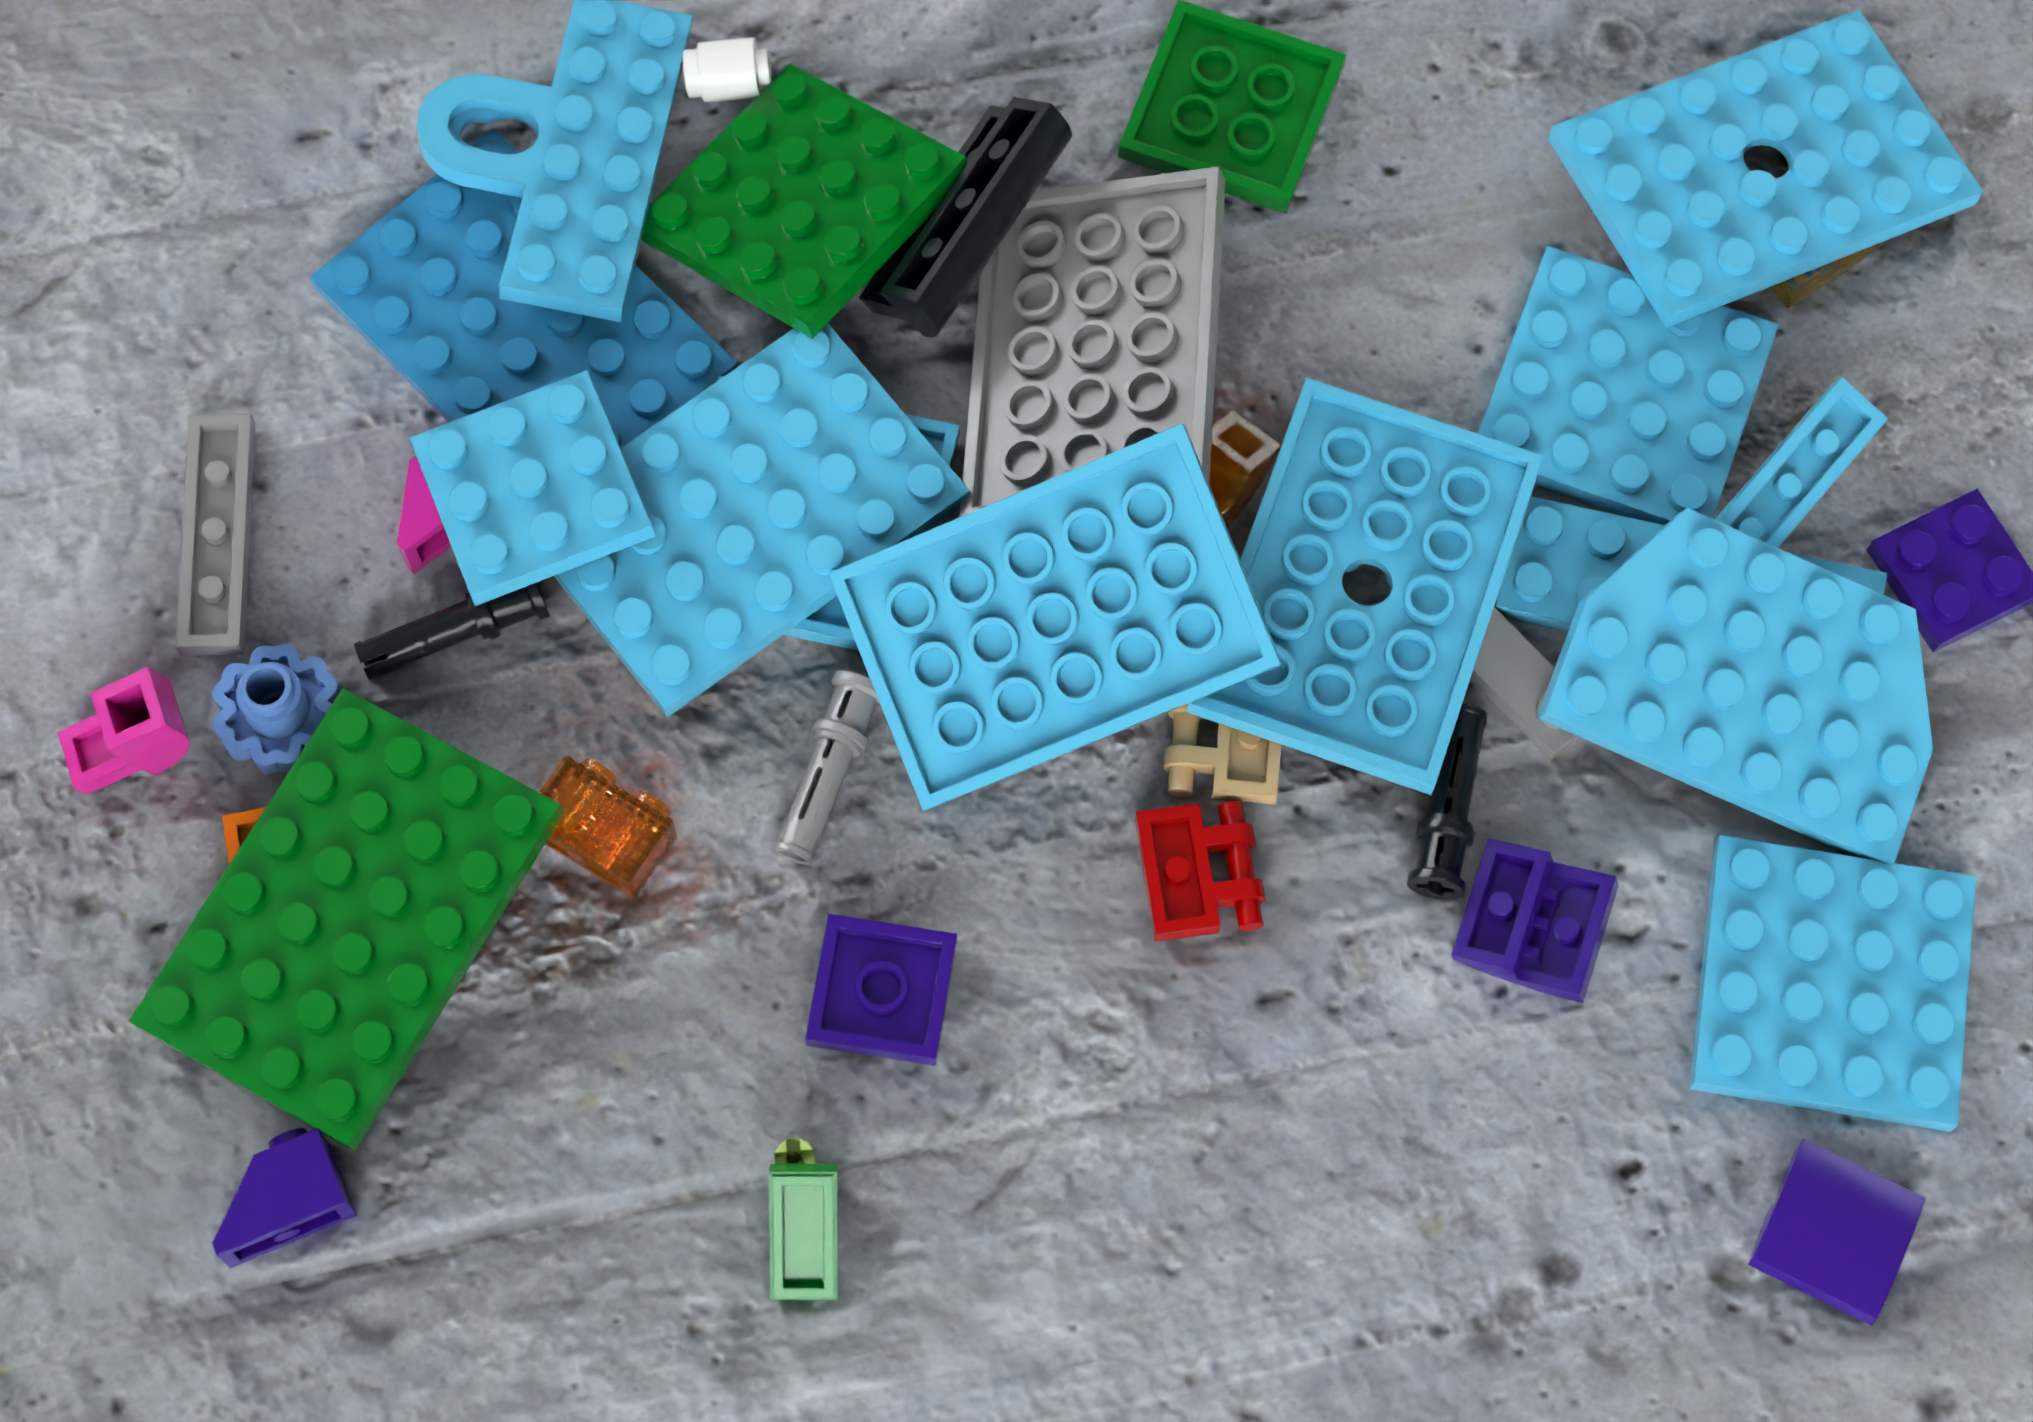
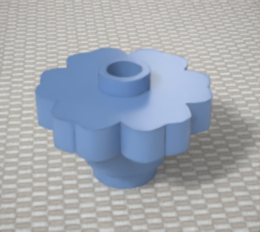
M282 644L275 647L259 646L252 652L249 665L232 663L224 669L221 677L222 680L212 690V698L220 710L213 719L212 727L234 760L245 761L253 758L258 769L265 774H273L280 771L289 772L339 695L341 688L336 678L329 672L324 660L320 657H309L302 660L297 649L290 644Z

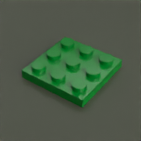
M1178 0L1118 145L1117 158L1162 173L1219 167L1226 180L1225 194L1287 214L1340 79L1347 54L1183 0Z

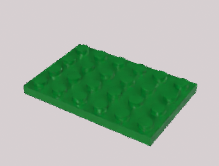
M342 688L132 1014L129 1022L138 1029L305 1124L318 1129L321 1133L356 1151L561 820L565 810L560 803Z

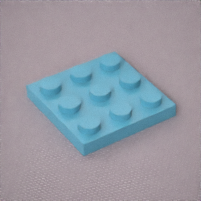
M587 370L409 438L475 606L655 537L651 522Z

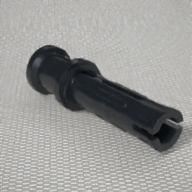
M538 583L531 584L477 606L474 605L468 592L465 593L467 599L465 601L363 642L358 641L354 643L360 663L363 662L365 665L363 670L369 681L373 680L376 676L480 634L484 640L487 638L493 640L501 636V629L533 616H537L541 620L550 617Z
M1462 704L1434 788L1430 814L1423 816L1417 826L1416 835L1421 840L1416 869L1409 872L1407 886L1415 893L1426 897L1451 900L1462 897L1465 892L1466 883L1461 878L1465 850L1472 846L1475 836L1473 826L1467 820L1474 781L1477 775L1484 725L1487 722V713L1476 706ZM1461 751L1456 783L1453 788L1459 752Z

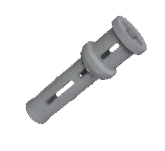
M838 670L833 674L831 684L835 687L823 719L816 720L812 727V738L816 742V746L796 791L793 804L779 839L773 847L775 853L781 857L799 864L811 865L813 863L814 853L830 812L834 807L852 757L860 756L866 750L868 739L864 735L876 704H880L870 678L854 672Z

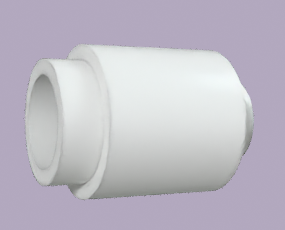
M755 37L697 43V49L683 51L684 79L689 98L702 97L704 103L750 99L759 95L762 91V85L771 84L772 70L768 48L758 49Z

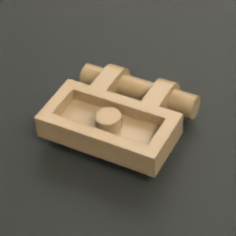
M1188 704L1168 712L1169 717L1174 719L1172 744L1165 748L1163 761L1164 770L1169 772L1167 788L1169 795L1174 797L1192 796L1194 775L1205 773L1213 774L1212 799L1276 804L1281 744L1218 723L1216 748L1197 746L1199 721L1205 718L1187 713Z

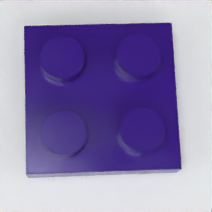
M1978 488L1872 540L1867 548V552L1880 572L1887 573L1886 581L1898 600L1916 609L1918 630L1933 653L2033 603V571Z
M828 914L806 1031V1046L936 1066L957 946V933Z

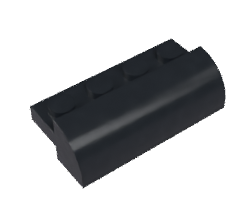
M1013 97L1006 108L990 105L959 150V153L966 156L968 164L938 208L874 274L859 296V299L872 312L908 321L925 337H936L1072 138L1070 126L1052 103Z

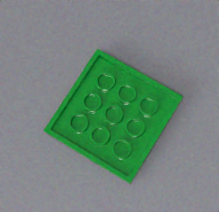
M789 63L771 81V84H768L653 200L648 208L641 240L813 339L938 208L968 164V161L963 154Z

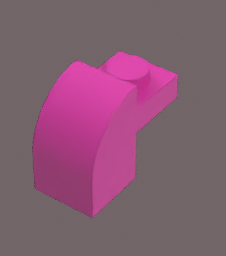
M149 667L91 692L90 695L96 715L57 732L73 787L85 795L141 770L157 775L182 759L190 746L171 682Z

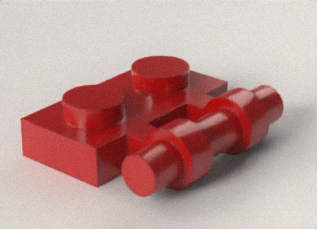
M1227 801L1219 804L1217 808L1220 825L1203 827L1199 803L1136 811L1135 826L1154 942L1219 933L1220 921L1217 908L1223 907L1235 908L1238 929L1240 931L1256 930L1264 926L1260 904L1266 900L1262 879L1255 877L1251 849L1256 846L1254 829L1252 824L1246 823L1243 803L1241 801ZM1208 853H1225L1230 880L1213 882Z

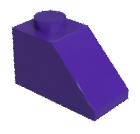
M296 1128L283 1132L268 1142L269 1149L253 1155L212 1242L216 1256L229 1268H233L357 1216L331 1146L318 1129L307 1132L306 1128Z

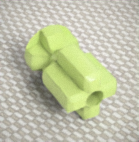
M791 1138L785 1140L775 1151V1164H816L812 1147L802 1139Z

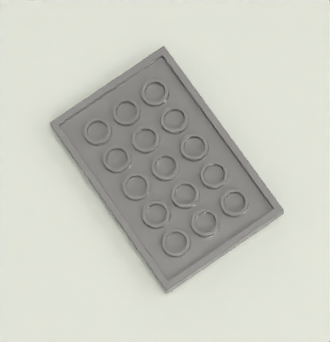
M1219 167L1035 191L980 272L962 480L970 490V494L961 501L959 517L1181 423L1186 426L1208 482L1210 481L1226 181Z

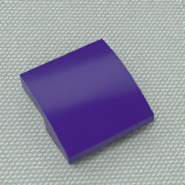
M1488 838L1451 953L1452 959L1491 976L1539 992L1583 1003L1619 887L1617 878L1613 875L1553 862L1551 853L1548 851Z
M1803 1138L1793 1153L1776 1201L1766 1214L1748 1265L1872 1326L1880 1314L1899 1271L1926 1198Z

